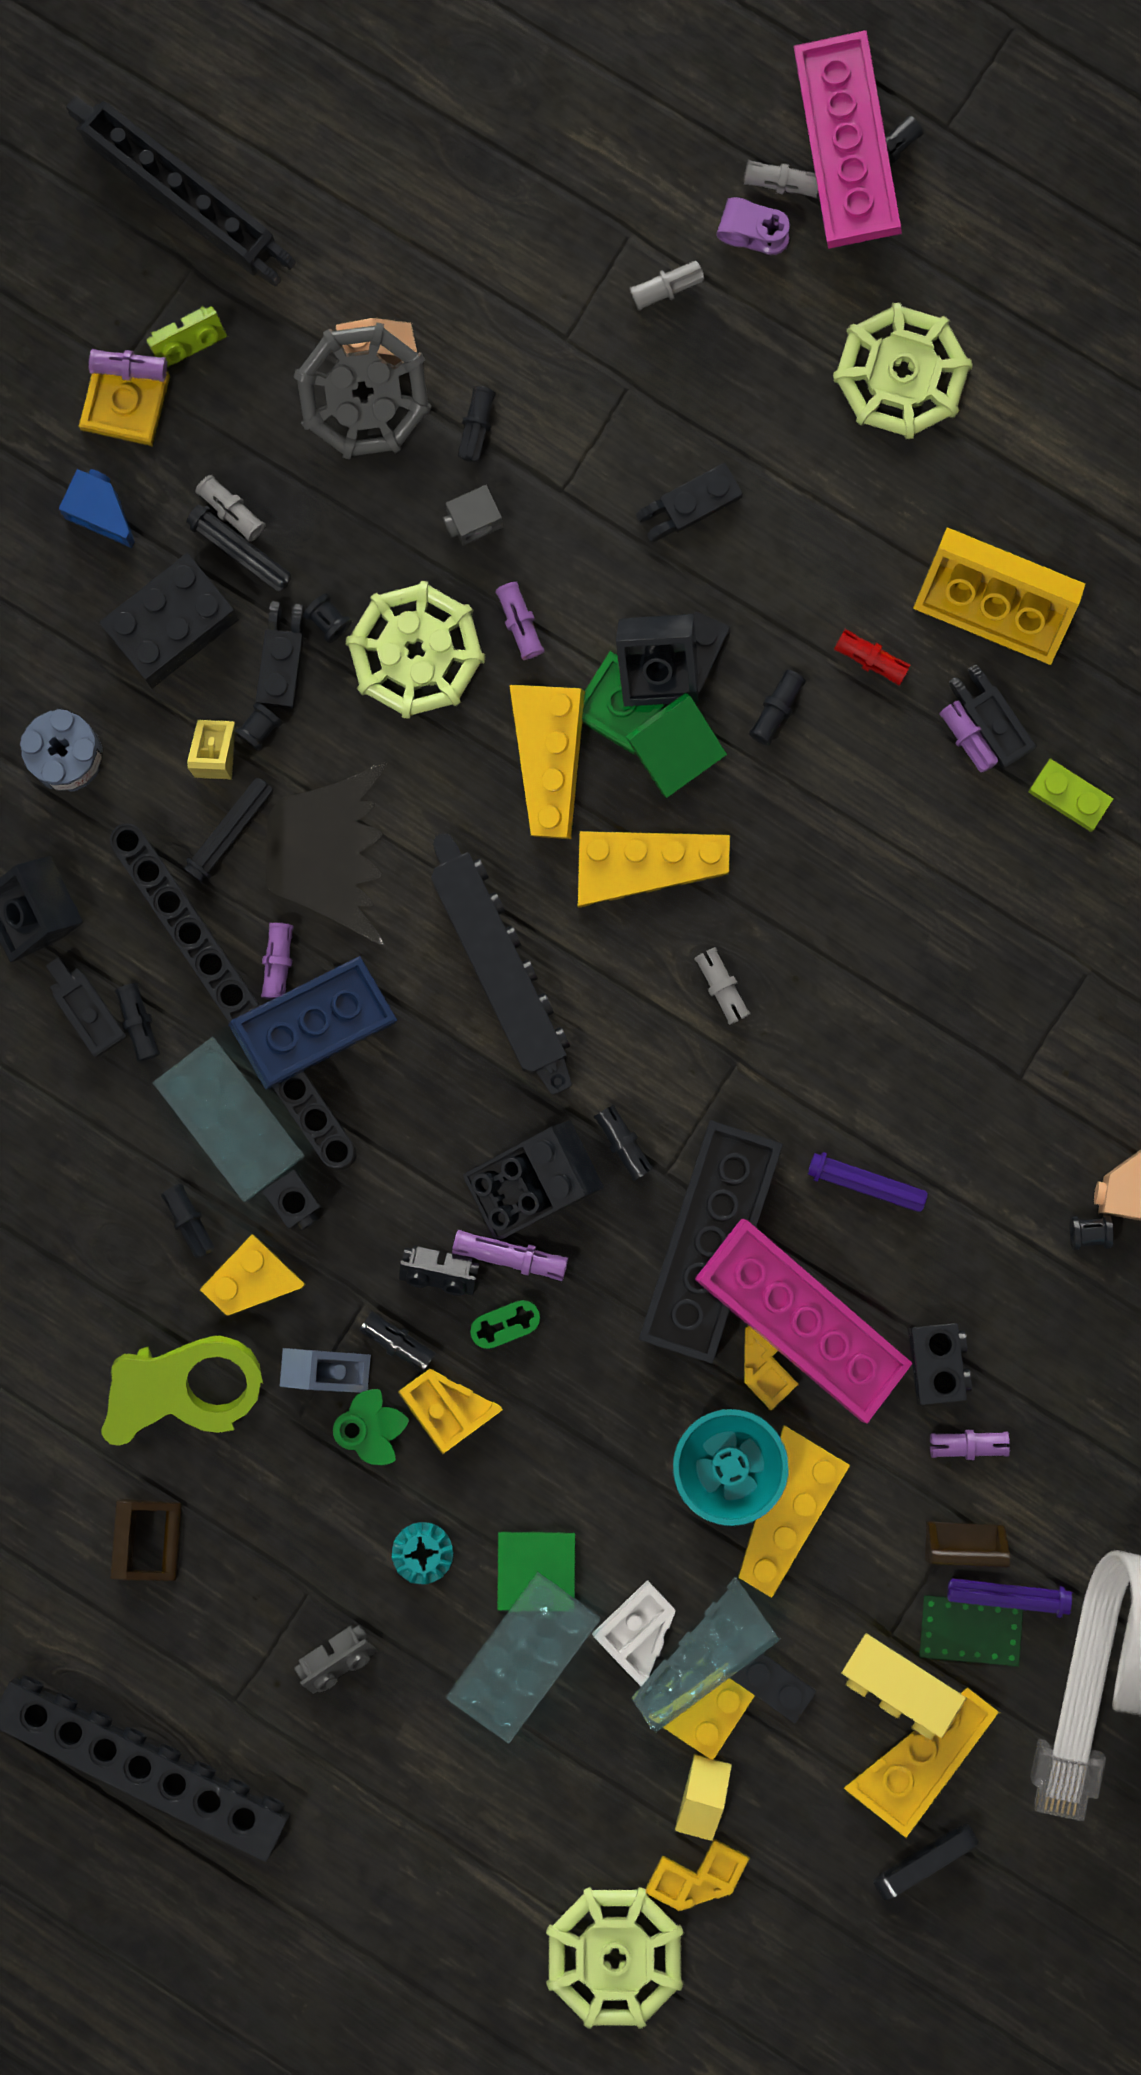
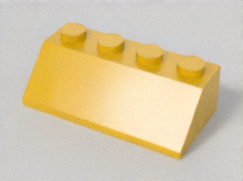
M947 527L913 609L1051 665L1079 606L1085 583Z

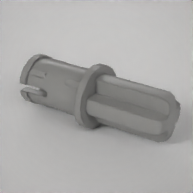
M693 261L668 273L660 271V276L630 287V291L638 310H641L664 298L669 297L670 300L673 299V294L702 282L704 274L698 262Z

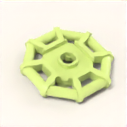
M892 303L891 308L858 325L851 324L847 329V341L838 369L833 373L834 382L840 385L857 416V423L861 426L868 424L904 435L905 439H913L916 433L947 417L954 418L959 412L958 403L968 371L972 369V360L968 359L948 324L949 319L945 316L939 318L902 307L901 303ZM904 323L929 331L926 336L904 330ZM890 324L893 326L894 332L883 340L882 338L875 340L871 335ZM938 337L949 355V359L942 360L934 351L933 342ZM860 346L870 350L866 366L854 367ZM902 361L909 363L908 369L913 371V374L900 378L897 376V372L893 370V366H900ZM941 372L952 373L946 394L936 389ZM865 379L869 392L874 395L868 403L865 402L854 381ZM928 399H931L936 405L931 410L914 418L913 407H919ZM881 403L902 409V419L877 412L876 410Z
M420 581L418 585L396 591L372 595L370 597L372 601L351 636L346 637V645L350 648L359 682L357 688L362 695L367 694L401 713L402 718L410 719L411 715L448 705L455 707L461 703V695L480 663L485 661V654L481 652L471 615L473 609L470 605H463L429 586L427 581ZM417 600V611H405L398 616H394L390 607ZM428 602L451 616L443 623L426 613ZM382 615L388 623L378 640L367 638L378 618ZM458 626L460 627L466 650H454L449 632ZM417 641L423 643L422 649L425 651V655L423 657L416 655L414 659H410L408 657L409 650L406 648L409 643L415 644ZM366 651L378 652L382 670L374 674L371 673ZM453 661L463 663L451 685L443 679ZM387 678L406 688L404 696H399L381 684ZM437 684L441 691L415 699V690L421 689L420 687Z
M591 1887L583 1890L584 1894L554 1925H549L546 1931L549 1935V1980L546 1981L548 1989L554 1990L584 2021L583 2026L590 2029L593 2025H638L639 2029L647 2026L646 2021L677 1990L681 1991L684 1982L681 1980V1935L684 1934L681 1925H676L646 1894V1890L638 1887L637 1890H592ZM600 1906H629L627 1917H603ZM590 1910L594 1923L589 1925L580 1937L571 1933L570 1930ZM640 1911L660 1930L659 1933L650 1937L644 1928L635 1922ZM565 1945L576 1948V1969L565 1971ZM665 1945V1972L654 1969V1948ZM612 1948H618L620 1954L626 1955V1961H620L619 1968L616 1969L611 1968L610 1961H604V1955L610 1954ZM580 1980L591 1989L595 1996L590 2005L571 1986L572 1983ZM650 1980L659 1984L640 2005L636 1994L643 1985L647 1984ZM603 2000H627L629 2009H601Z

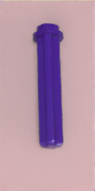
M825 1152L822 1155L814 1153L807 1175L814 1177L813 1181L817 1182L818 1179H822L916 1212H921L926 1204L927 1192L925 1190L828 1158Z
M951 1579L947 1589V1597L951 1602L1056 1613L1058 1618H1062L1063 1614L1070 1615L1072 1592L1065 1591L1064 1587L1059 1586L1058 1590Z

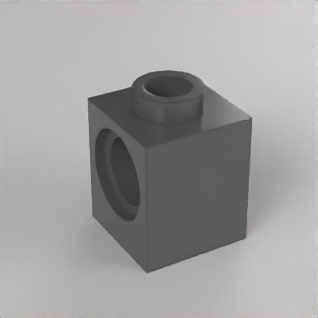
M487 485L446 502L448 515L444 516L443 520L451 537L453 538L458 535L462 545L503 528L502 517Z

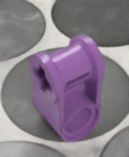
M729 198L716 235L726 244L746 247L768 255H776L784 251L788 245L790 223L788 217L779 210L760 206L742 198ZM772 229L778 230L775 231L774 236L768 235L771 233Z

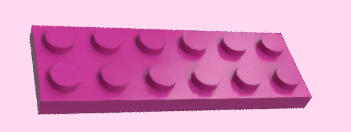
M861 31L794 46L828 249L902 234L867 32Z
M746 1219L739 1221L695 1278L698 1283L861 1422L868 1423L913 1364Z

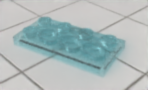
M211 1037L153 1082L245 1203L306 1157L214 1037Z
M537 1572L449 1691L446 1699L509 1744L598 1624L600 1617Z

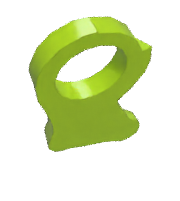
M224 1336L203 1338L155 1358H152L149 1347L139 1349L137 1355L123 1354L115 1359L112 1365V1383L109 1393L108 1412L101 1429L102 1436L111 1445L127 1444L139 1430L158 1421L167 1414H173L183 1422L202 1431L216 1433L234 1430L233 1422L247 1415L258 1400L260 1383H263L260 1364L251 1349L238 1340ZM211 1357L230 1359L240 1366L244 1372L247 1382L246 1389L238 1399L228 1404L214 1405L203 1402L194 1395L188 1384V1373L196 1363Z

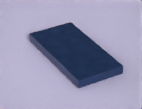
M359 956L231 1020L228 1025L264 1088L267 1090L395 1024L397 1019L362 958Z

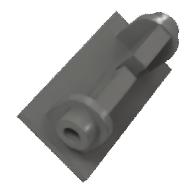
M360 1625L355 1628L349 1626L328 1640L335 1652L330 1656L324 1646L321 1645L299 1659L300 1664L295 1667V1670L302 1679L301 1685L313 1694L323 1692L333 1687L338 1681L337 1678L347 1671H354L366 1665L370 1660L369 1657L376 1653L377 1649L365 1640L367 1635Z

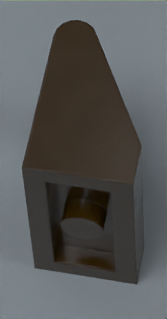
M130 1499L116 1501L110 1579L176 1581L182 1503ZM137 1510L166 1511L162 1571L132 1569Z
M926 1521L925 1560L930 1564L1009 1568L1010 1552L1005 1526Z

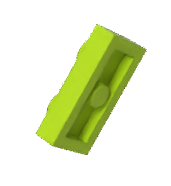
M1052 759L1048 760L1028 791L1090 832L1094 830L1113 800L1112 797Z

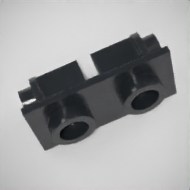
M414 1245L412 1249L405 1248L402 1261L400 1262L399 1280L406 1281L407 1284L417 1288L427 1286L441 1288L444 1292L455 1296L473 1295L475 1278L479 1269V1263L472 1262L473 1258L447 1253L444 1265L437 1264L439 1251Z

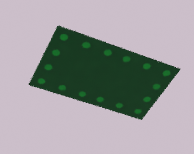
M924 1595L919 1657L1019 1666L1023 1610L951 1602L948 1600V1597Z

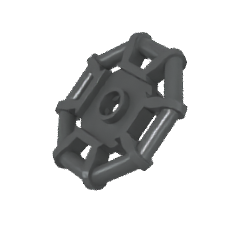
M376 322L375 326L332 331L329 328L324 331V337L301 368L295 369L294 373L300 395L303 414L301 424L303 428L311 430L342 453V458L346 459L356 455L387 451L399 452L402 450L401 445L424 415L430 414L432 407L428 403L423 368L424 356L422 353H416L383 328L384 324ZM370 342L369 351L346 353L343 345ZM380 344L402 361L395 366L384 361L377 354ZM333 352L338 358L336 365L327 375L317 372L329 354ZM408 372L412 396L401 395L399 376ZM365 381L367 387H373L374 392L368 394V399L361 400L358 395H354L352 390L358 388V382ZM313 385H321L325 388L327 405L319 409L316 408ZM399 406L408 409L409 412L393 431L388 420L394 416ZM333 415L340 424L349 427L346 438L326 424L324 420ZM380 427L383 437L356 440L357 430Z

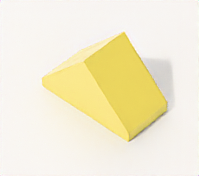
M197 720L187 761L188 769L195 778L232 779L235 721Z
M694 1754L675 1831L713 1840L724 1809L732 1764L715 1759L712 1761L708 1757Z

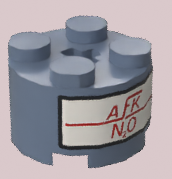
M61 709L49 711L36 717L21 736L22 758L27 769L48 788L59 791H76L87 786L99 773V765L102 760L101 751L103 752L102 745L94 730L79 715ZM62 745L68 751L64 757L56 754L58 753L57 749Z

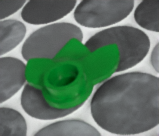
M380 1389L366 1390L358 1394L353 1399L349 1412L340 1415L333 1426V1435L336 1442L345 1449L356 1450L364 1462L372 1465H387L395 1462V1452L389 1441L401 1434L409 1423L408 1417L399 1410L382 1407L383 1401ZM349 1423L357 1424L360 1429L359 1435L355 1438L347 1436L345 1432L346 1426Z

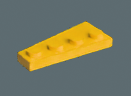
M510 685L531 835L534 837L571 839L585 691L581 688Z
M580 832L578 908L642 892L656 891L678 884L683 885L728 875L730 835Z
M783 1425L780 1438L788 1457L787 1483L775 1506L764 1516L755 1520L738 1575L740 1579L771 1598L850 1466Z
M969 1688L960 1693L967 1700L943 1738L935 1734L933 1739L930 1740L915 1730L844 1787L846 1791L904 1837L908 1836L999 1713Z

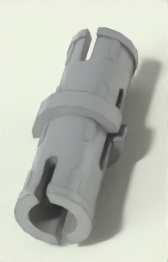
M748 160L744 184L775 189L776 193L783 194L786 191L816 198L818 186L815 173L791 169L789 165L782 163L781 166H774Z
M208 475L199 483L196 493L218 511L217 516L223 522H230L248 541L255 540L262 533L265 523L260 521L243 505V499L237 494L232 495L213 475Z
M714 947L707 950L713 966L709 965L703 953L694 959L710 985L708 989L710 995L716 996L728 1020V1024L731 1025L738 1021L732 1006L736 1007L741 1019L751 1013L747 1010L735 987V984H737L735 977L729 976L717 952V948Z

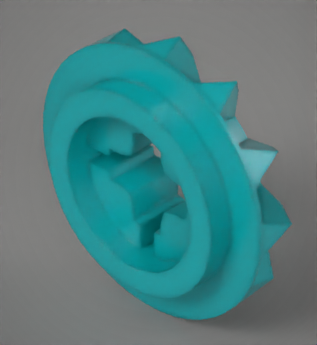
M427 1522L411 1524L398 1534L393 1543L392 1560L397 1572L410 1583L429 1584L435 1582L445 1575L452 1563V1543L448 1535L434 1524ZM419 1537L422 1538V1543H424L426 1549H432V1551L439 1550V1553H434L433 1556L427 1558L426 1570H423L418 1558L406 1557V1554H411V1552L417 1550Z

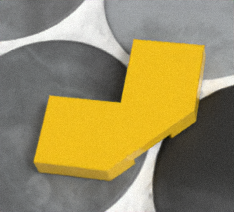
M748 1325L745 1328L744 1383L772 1410L798 1383L772 1357L778 1350Z
M716 1839L713 1840L697 1873L662 1856L645 1889L646 1894L678 1911L694 1907L696 1904L714 1898L718 1899L730 1895L749 1857Z

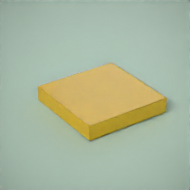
M166 373L164 382L143 378H132L131 381L123 380L122 376L92 374L79 424L80 429L152 446L170 378L169 373Z

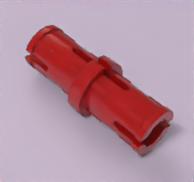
M846 628L834 647L835 651L863 665V670L867 672L872 670L898 686L911 665L881 649V644L877 642L872 644Z

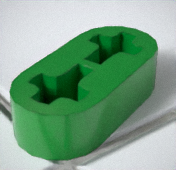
M522 1300L481 1315L475 1319L471 1326V1338L479 1347L489 1349L530 1334L539 1325V1310L533 1303ZM523 1306L525 1311L532 1310L534 1313V1317L529 1320L530 1327L524 1329L521 1324L511 1327L507 1324L506 1320L517 1316L516 1309ZM487 1320L489 1325H496L502 1322L505 1329L494 1334L495 1340L488 1343L486 1338L479 1339L477 1332L482 1329L481 1323Z

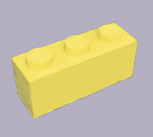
M869 1634L864 1635L842 1671V1674L849 1678L845 1685L864 1697L870 1691L882 1699L878 1705L880 1708L897 1719L901 1713L915 1721L911 1728L930 1740L933 1739L935 1734L940 1738L945 1736L967 1700L965 1696Z

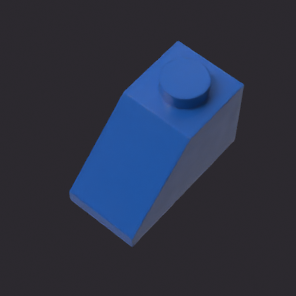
M77 469L59 506L63 517L132 548L135 541L118 495L112 484L109 483L111 479L96 470L90 469L89 473Z

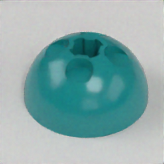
M719 1410L699 1418L684 1432L675 1451L673 1473L682 1499L697 1515L716 1524L742 1525L764 1516L778 1502L787 1483L788 1457L781 1438L766 1421L742 1410Z

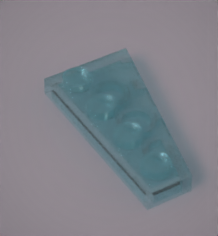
M736 1576L728 1584L727 1588L729 1590L717 1604L713 1602L704 1612L705 1618L693 1632H687L678 1643L680 1647L668 1661L663 1660L633 1695L632 1700L653 1731H659L780 1641Z

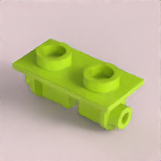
M202 306L199 310L181 318L184 326L179 329L175 322L156 332H151L152 337L146 340L155 357H166L167 367L226 338L227 335L212 306L207 309Z

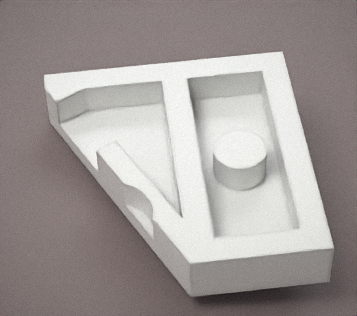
M647 1580L592 1635L630 1676L645 1689L649 1684V1675L656 1656H659L665 1632L670 1627L676 1610Z

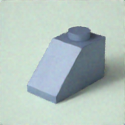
M283 1348L280 1387L342 1392L368 1390L371 1355Z

